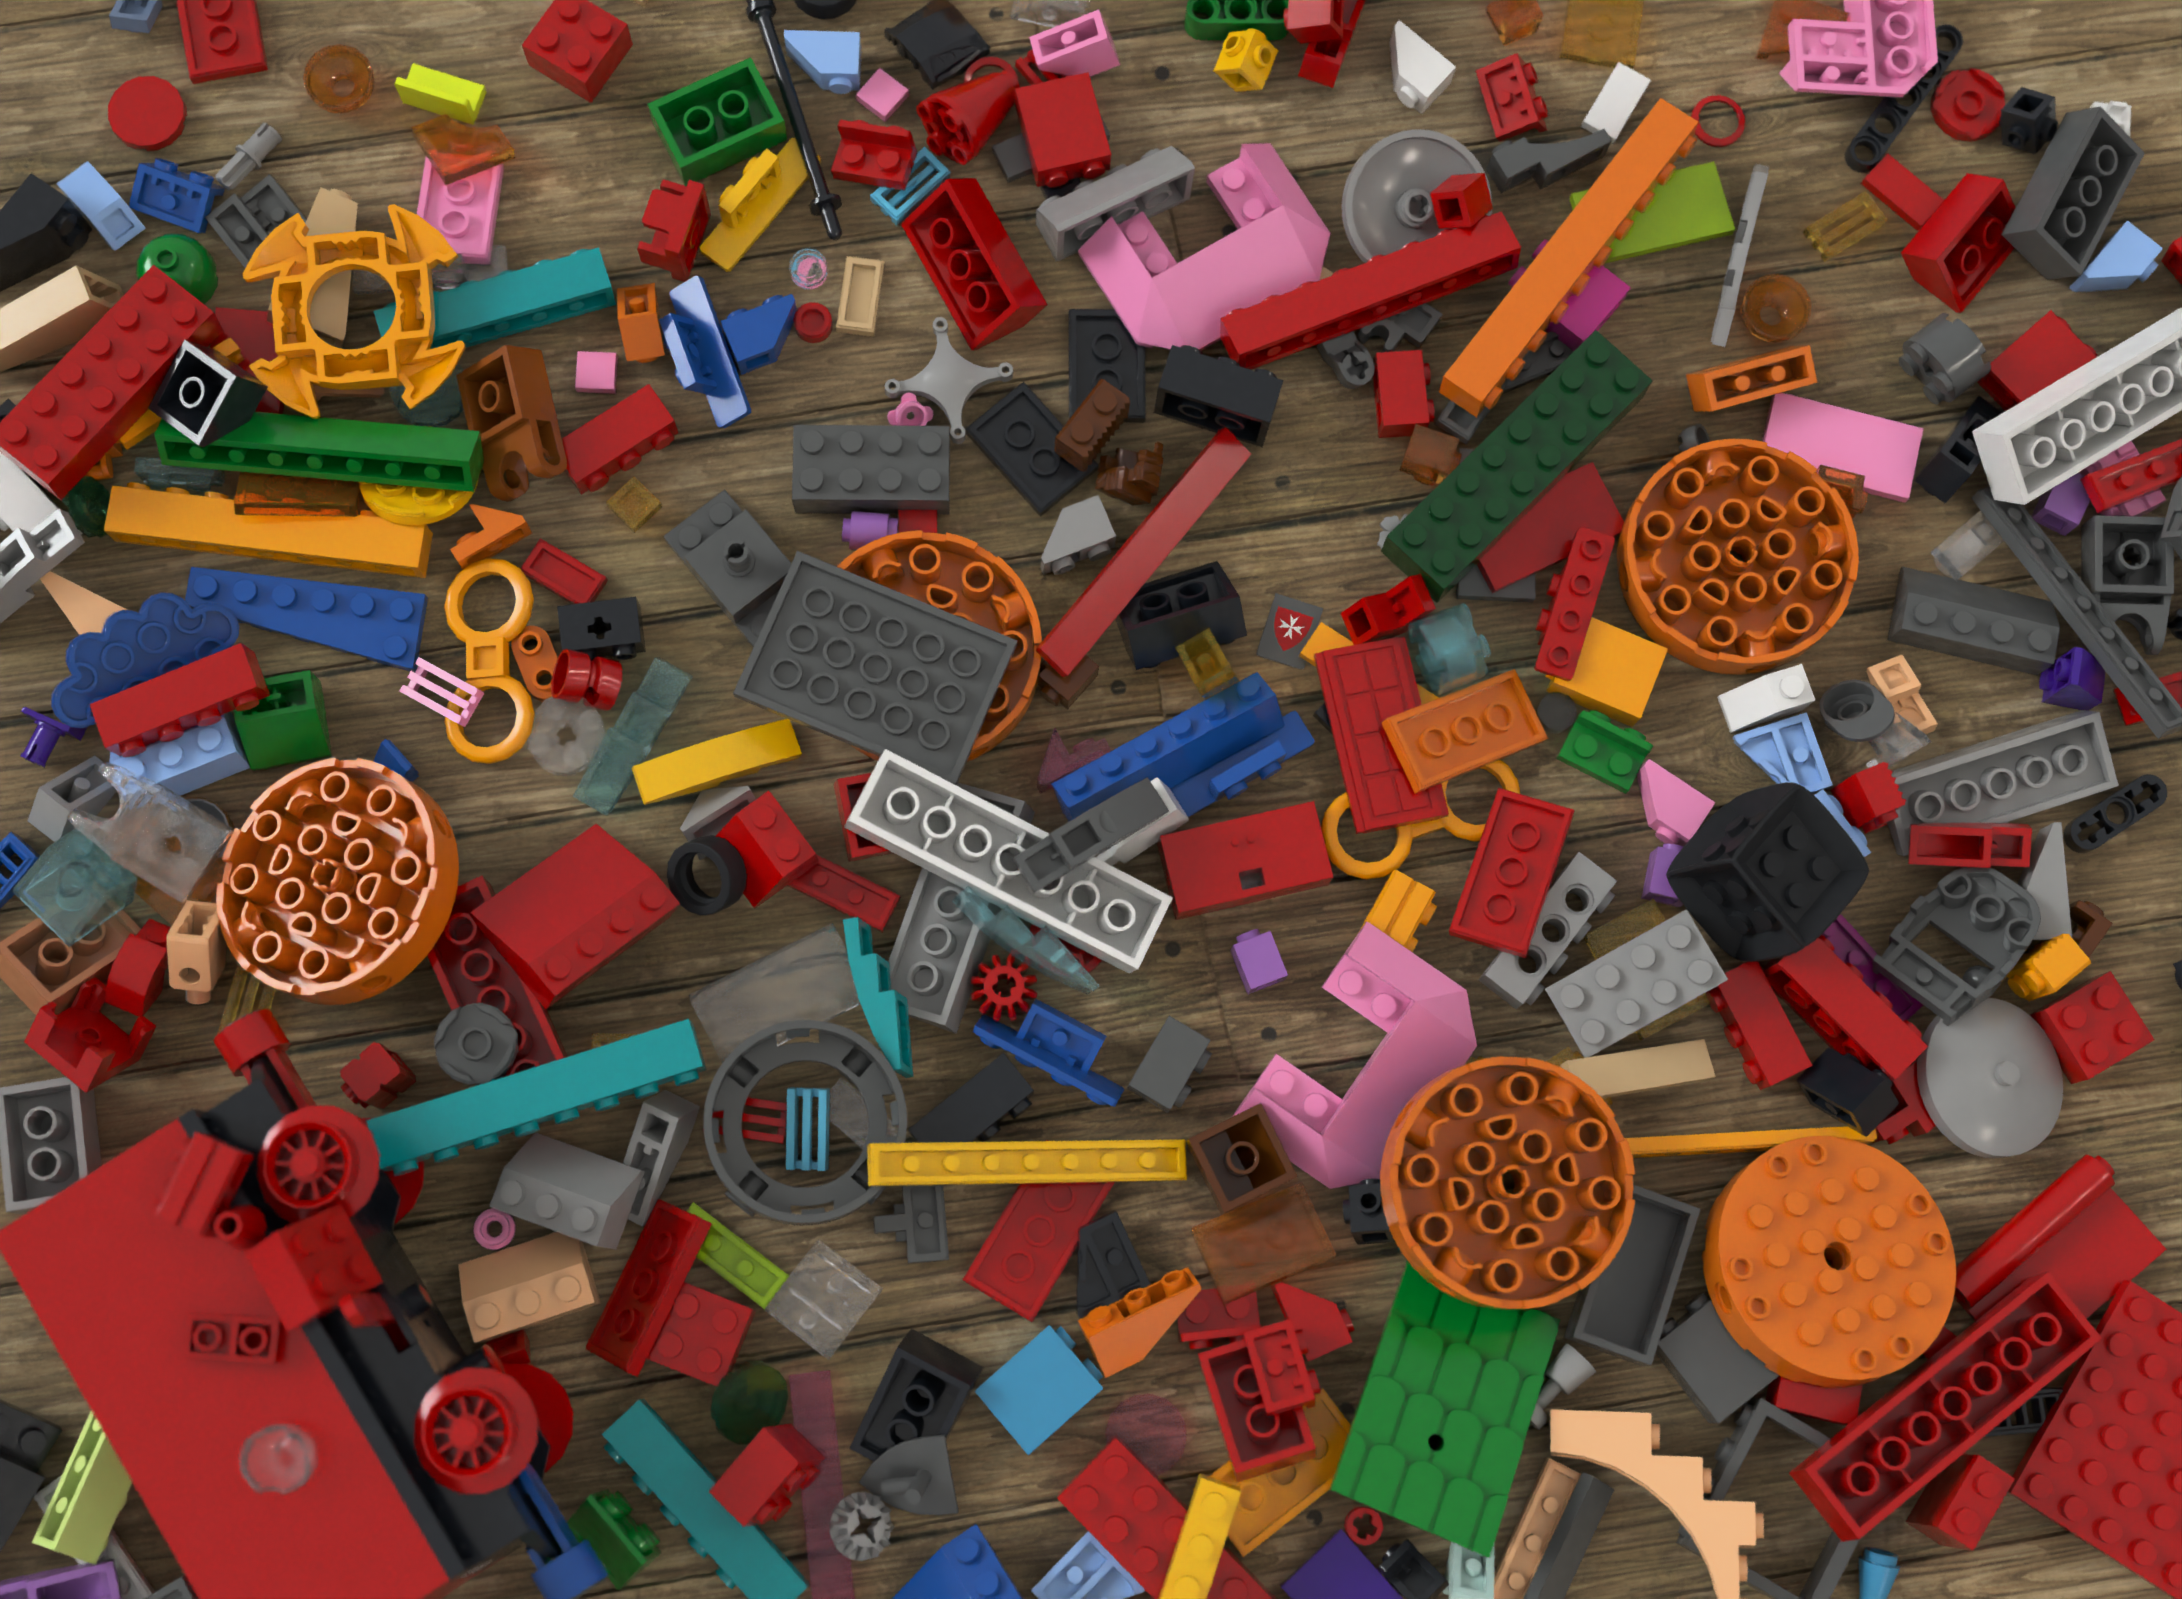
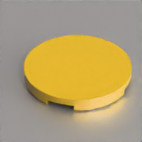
M358 482L365 503L376 515L390 522L402 525H424L443 520L464 507L474 494V492Z

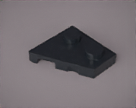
M1114 1210L1078 1228L1076 1314L1079 1319L1087 1316L1091 1310L1097 1307L1108 1306L1124 1298L1128 1292L1134 1289L1145 1288L1151 1285L1117 1211Z

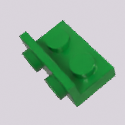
M1583 710L1576 717L1556 759L1626 794L1630 790L1645 757L1651 752L1653 745L1645 741L1646 737L1639 731L1631 728L1623 730L1611 724V719L1605 714L1595 710H1590L1589 712Z

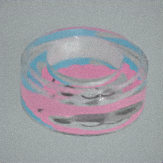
M802 249L796 252L790 260V275L797 286L803 289H815L825 282L828 276V266L825 257L819 251Z

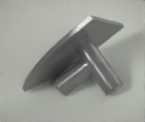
M945 1434L905 1440L887 1449L872 1462L859 1481L873 1495L880 1496V1500L897 1509L924 1515L959 1513Z

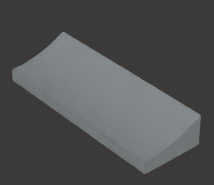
M2080 710L1893 770L1891 776L1896 778L1895 784L1900 785L1898 791L1903 792L1901 798L1906 799V803L1896 810L1899 817L1887 824L1897 855L1905 856L1909 852L1910 824L2007 823L2119 786L2100 712Z
M957 783L958 787L1031 824L1035 812L1025 801ZM924 868L921 869L888 960L891 990H896L907 998L909 1017L957 1034L974 986L971 984V978L978 975V965L983 961L1001 908Z

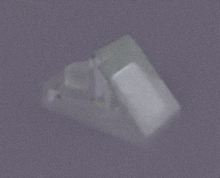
M1895 712V719L1891 727L1881 736L1869 740L1877 756L1866 763V765L1870 768L1879 763L1886 762L1889 763L1887 768L1889 769L1907 759L1931 741L1924 732Z

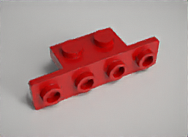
M1585 527L1577 529L1567 563L1559 574L1553 573L1546 591V595L1552 597L1548 610L1542 608L1536 623L1535 630L1541 632L1538 640V645H1541L1534 666L1536 671L1565 681L1572 680L1614 546L1615 538L1613 536Z

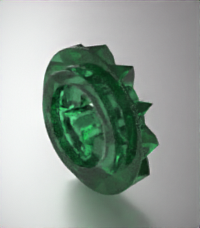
M84 476L62 499V502L68 507V513L74 519L77 529H83L88 538L94 536L101 538L108 535L104 531L110 493L99 481Z

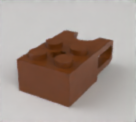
M504 345L456 375L468 430L480 431L484 456V474L489 491L494 497L510 502L525 494L529 488L528 471L534 476L552 479L565 471L567 460L542 350ZM505 471L510 487L506 484L503 478Z

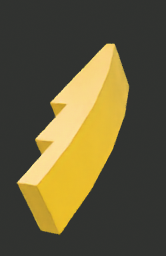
M783 719L662 755L633 766L632 771L643 804L646 805L717 787L723 781L758 773L761 768L796 760L802 755L791 721Z

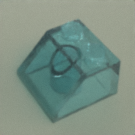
M80 824L51 844L13 888V893L70 947L133 902L138 878Z

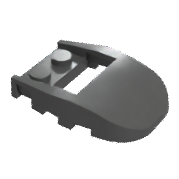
M1962 867L1954 870L1938 882L1936 889L1925 897L1920 895L1910 906L1909 913L1901 924H1897L1890 934L1889 946L1882 957L1878 954L1874 957L1873 972L1877 975L1881 973L1941 1017L1943 1023L1949 1026L1993 995L2015 967L2038 932L2041 922L2040 909L2029 892L1995 869ZM1931 924L1993 970L1976 988H1973L1911 942Z

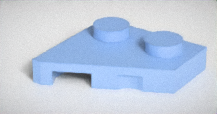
M1087 1531L1030 1591L1038 1599H1125L1143 1593L1145 1589Z

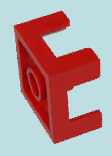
M97 977L81 985L72 1006L59 1014L54 1013L57 1004L53 1001L42 1006L24 1043L85 1093L139 1061L157 1027L146 1017L140 1016L130 1035H128L100 1012L105 1002L106 985Z

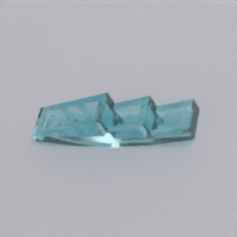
M660 657L654 658L637 692H632L615 726L609 727L573 797L606 816L611 813L634 778L632 767L644 762L693 676Z
M969 886L952 900L982 932L1014 957L1027 963V965L1047 977L1087 995L1099 987V984L1047 926H1044L1033 935L1008 906L995 916Z

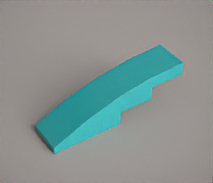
M859 917L843 919L850 969L858 999L873 1036L893 1070L905 1078L914 1077L907 998L896 990H891L889 962L877 953L873 954L871 926Z

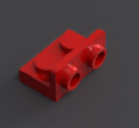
M1515 53L1475 70L1494 133L1499 142L1533 128H1536L1539 133L1547 131L1544 118L1549 117V113L1541 95L1537 97L1533 85L1538 83V77L1531 62L1525 63L1520 55Z
M840 120L837 128L841 136V142L831 168L833 178L905 190L917 155V149L911 132L894 125L885 127L872 125L862 120Z
M1255 1284L1200 1290L1176 1319L1179 1342H1189V1350L1214 1347L1213 1339L1229 1337L1230 1343L1244 1339L1243 1332L1262 1327L1259 1320Z
M1288 1319L1243 1332L1266 1415L1270 1416L1305 1405L1307 1409L1315 1407V1395L1320 1394L1321 1390L1315 1370H1307L1302 1355L1308 1354L1309 1351L1303 1330L1295 1331L1292 1320Z

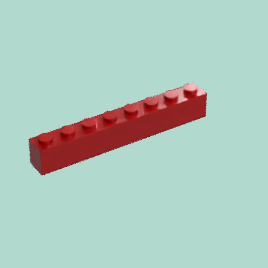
M1502 211L1490 216L1485 215L1472 227L1445 229L1435 237L1422 242L1414 241L1408 243L1402 249L1385 256L1376 255L1364 264L1350 269L1342 268L1333 273L1332 276L1322 280L1305 282L1293 291L1282 295H1271L1261 303L1245 309H1234L1221 318L1220 338L1230 358L1238 362L1240 367L1252 370L1518 268L1521 246Z

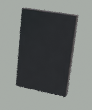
M1069 309V419L1099 380L1104 379L1130 399L1128 418H1124V422L1145 423V347L1136 344L1114 309Z
M1022 382L965 429L969 438L1040 517L1099 468V465L1093 459L1092 465H1088L1087 471H1080L1054 451L1055 437L1064 426L1025 382Z

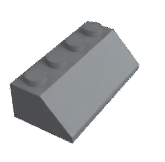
M1172 146L1161 151L1158 148L1150 150L1140 158V161L1129 166L1126 164L1118 165L1111 169L1107 176L1095 182L1093 180L1084 181L1077 185L1073 192L1061 198L1053 196L1046 199L1036 209V225L1054 259L1058 262L1077 253L1078 249L1111 216L1117 225L1142 211L1149 219L1189 200L1195 167L1188 158Z

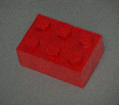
M1244 1339L1198 1353L1200 1368L1236 1482L1316 1458V1447L1302 1406L1270 1416L1266 1415Z

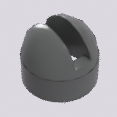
M1696 424L1682 430L1678 436V442L1683 444L1678 448L1681 452H1684L1694 446L1710 442L1705 427L1701 424Z
M1980 965L1972 966L1963 975V980L1973 988H1976L1992 969Z

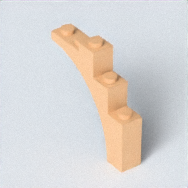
M1550 1409L1551 1456L1585 1460L1614 1470L1644 1487L1673 1513L1692 1537L1708 1568L1717 1599H1740L1739 1581H1747V1555H1739V1548H1755L1756 1538L1764 1539L1763 1513H1755V1502L1703 1500V1493L1711 1494V1468H1703V1457L1652 1455V1449H1660V1424H1651V1413Z

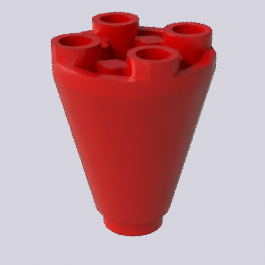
M1005 70L1000 73L993 72L933 93L919 103L916 110L928 134L926 143L929 149L935 155L941 156L944 154L961 165H965L974 159L1015 105V89L1020 88L1017 79Z

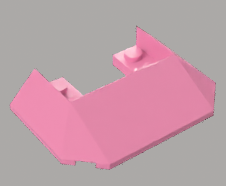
M1844 0L1845 22L1793 19L1788 25L1790 61L1779 74L1795 92L1903 97L1938 62L1933 0Z
M1271 143L1242 144L1239 158L1207 175V184L1238 230L1177 263L1143 211L1118 225L1111 216L1078 249L1079 256L1137 345L1148 348L1157 346L1171 350L1172 345L1180 348L1183 345H1188L1202 351L1221 340V318L1237 308L1245 309L1261 303L1271 295H1282L1293 291L1305 282L1319 281L1331 233Z
M1366 921L1322 985L1324 990L1387 1032L1344 1097L1341 1099L1275 1053L1233 1114L1235 1116L1261 1103L1290 1162L1329 1189L1360 1184V1181L1365 1179H1380L1381 1162L1387 1138L1393 1124L1407 1102L1431 1080L1449 1070L1465 1065L1477 1047L1467 990L1368 921Z

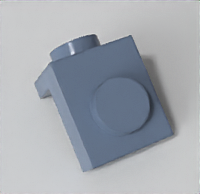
M117 0L109 15L111 27L135 33H150L163 7L162 0Z

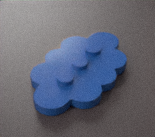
M165 592L151 595L142 603L138 612L132 610L113 612L106 618L101 633H82L69 643L66 649L65 661L71 675L58 683L51 694V706L54 714L62 723L73 728H85L96 724L90 707L91 703L232 647L239 636V623L236 615L229 608L219 603H204L191 609L183 598L173 593Z

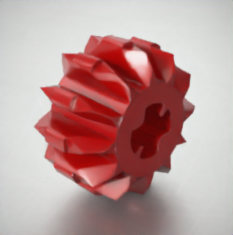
M997 954L993 955L992 964L994 968L992 970L983 962L978 965L980 973L986 978L978 976L971 978L972 985L984 988L971 994L972 1001L986 999L980 1006L979 1012L984 1015L994 1007L993 1021L995 1022L1000 1021L1002 1010H1007L1008 1018L1011 1022L1016 1021L1017 1017L1014 1009L1016 1006L1025 1014L1030 1009L1028 1003L1022 998L1037 999L1038 993L1035 990L1024 988L1037 983L1036 975L1022 977L1027 972L1029 964L1024 961L1017 969L1013 968L1015 963V955L1013 954L1008 955L1007 964L1002 966L999 956ZM1007 979V985L1010 982L1014 984L1015 987L1010 989V996L1001 997V992L995 994L993 990L998 988V980Z

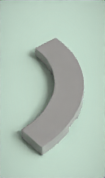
M1760 164L1753 166L1711 336L1713 345L1726 346L1747 254L1769 173V166Z

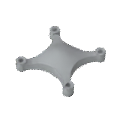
M938 317L933 321V332L937 338V347L929 364L910 379L904 381L889 379L885 383V393L889 398H897L905 393H913L936 403L949 419L951 441L955 444H961L966 439V431L961 422L962 412L970 396L988 383L1010 381L1013 377V367L1010 363L1004 362L999 367L987 368L967 361L953 349L948 340L947 320L943 317Z

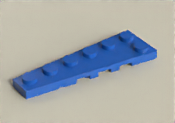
M191 567L185 601L191 609L204 603H219L229 608L236 615L238 623L250 624L255 628L269 632H278L292 636L297 640L308 643L313 642L330 647L332 650L343 653L348 652L374 662L409 672H416L417 665L415 662L419 657L428 597L421 593Z

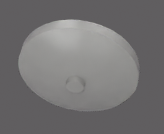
M1431 130L1401 131L1372 145L1361 155L1351 169L1342 196L1343 225L1355 253L1366 263L1376 255L1385 256L1402 249L1408 243L1414 241L1422 242L1435 237L1438 233L1445 230L1438 228L1430 192L1451 175L1485 173L1479 161L1457 140ZM1486 176V181H1487V185H1488V189H1489V193H1490V197H1491V202H1492L1491 189H1490V185H1489V182H1488V179H1487V176ZM1492 210L1488 212L1486 215H1492Z
M1987 998L1949 1026H1946L1943 1023V1019L1937 1015L1927 1027L1922 1037V1041L1928 1047L1917 1058V1080L1921 1098L1937 1128L1959 1148L1984 1158L1994 1159L2015 1156L2028 1152L2038 1146L2053 1129L2063 1100L2061 1066L2056 1051L2045 1031L2025 1011L2009 1002L1996 998Z

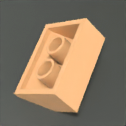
M554 1232L458 1264L462 1304L474 1343H485L507 1334L601 1304L583 1241L559 1232Z

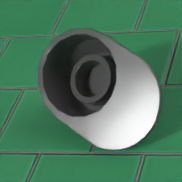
M1856 679L1842 681L1831 686L1820 699L1819 710L1827 728L1849 741L1864 742L1875 739L1884 734L1891 727L1895 719L1894 708L1890 701L1866 681Z

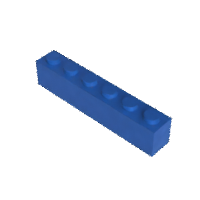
M1256 672L1052 783L1063 814L1068 821H1071L1147 777L1150 782L1158 777L1166 786L1172 788L1282 728L1285 725L1276 694L1260 674Z

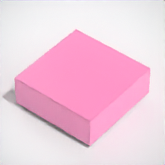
M879 68L856 94V101L886 122L909 96V90Z
M578 351L575 380L576 391L615 394L617 354Z

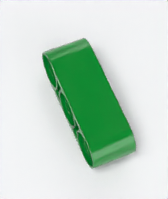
M1188 0L1184 22L1185 31L1196 40H1226L1229 32L1256 29L1264 33L1268 41L1281 40L1289 33L1284 24V10L1288 8L1289 0ZM1204 13L1210 18L1199 19L1195 17V14ZM1240 13L1247 18L1239 20L1234 18L1232 14ZM1269 14H1279L1283 16V19H1273Z

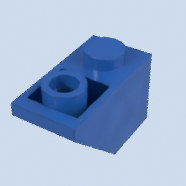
M793 294L772 296L766 299L759 307L751 310H736L730 313L727 319L721 321L725 339L741 375L777 361L794 324L797 308Z

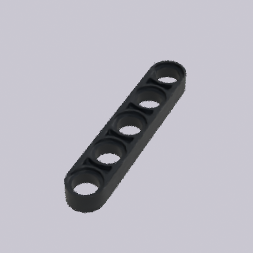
M1943 24L1935 28L1936 37L1943 36L1948 38L1952 42L1953 50L1942 51L1937 47L1938 62L1931 68L1933 77L1929 79L1921 78L1908 91L1913 98V104L1903 106L1896 101L1895 97H1884L1860 129L1845 152V161L1852 170L1860 173L1871 171L1931 91L1963 45V36L1956 27ZM1879 118L1889 120L1892 123L1893 132L1889 134L1879 132L1875 126V120ZM1860 145L1868 147L1873 153V159L1871 161L1860 160L1855 154V147Z

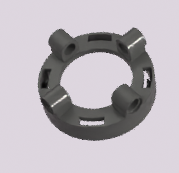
M794 1020L767 1027L748 1037L727 1056L712 1080L705 1102L703 1116L705 1144L715 1173L727 1189L725 1195L751 1217L758 1214L775 1222L800 1226L828 1223L852 1214L867 1203L872 1205L887 1187L868 1186L867 1144L905 1143L907 1132L905 1097L898 1077L888 1060L871 1042L861 1035L843 1026L825 1021ZM810 1029L818 1030L819 1043L796 1042L777 1047L776 1036L778 1033L786 1031V1037L789 1039L809 1037ZM809 1061L835 1068L857 1087L866 1105L869 1127L864 1149L855 1164L846 1173L827 1184L802 1188L777 1182L756 1166L746 1150L742 1137L741 1121L744 1105L749 1094L764 1076L783 1065ZM895 1095L896 1101L890 1103L892 1126L898 1125V1134L893 1137H886L887 1112L883 1096ZM724 1111L723 1136L727 1153H717L714 1143L720 1142L719 1120L712 1118L713 1112ZM833 1202L834 1210L825 1212L823 1207L802 1209L801 1214L791 1213V1206L812 1207Z

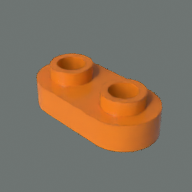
M526 626L522 633L512 640V652L530 694L541 702L556 701L558 699L552 697L551 682L543 686L538 681L544 674L553 675L558 655L545 630L537 626ZM530 639L538 641L535 649L526 650L524 648L526 641Z

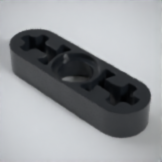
M2150 774L2131 781L2069 822L2064 829L2065 843L2071 850L2077 853H2087L2098 848L2160 807L2167 798L2165 783L2159 777ZM2150 787L2153 793L2149 798L2134 805L2130 799L2140 794L2143 789ZM2109 804H2117L2123 809L2125 818L2121 824H2115L2108 819L2106 809ZM2097 823L2100 829L2090 834L2088 839L2081 841L2078 838L2081 829Z

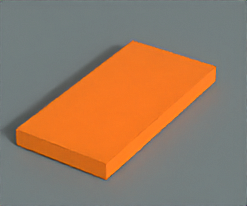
M1515 669L1399 713L1382 722V726L1415 794L1543 743L1548 739Z

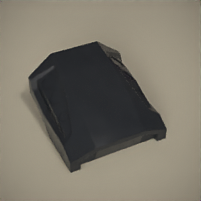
M931 0L920 10L893 28L884 29L885 38L889 42L892 41L894 46H897V50L902 57L909 59L913 63L914 68L921 72L924 82L933 90L946 83L947 80L962 75L972 63L990 53V47L948 0Z

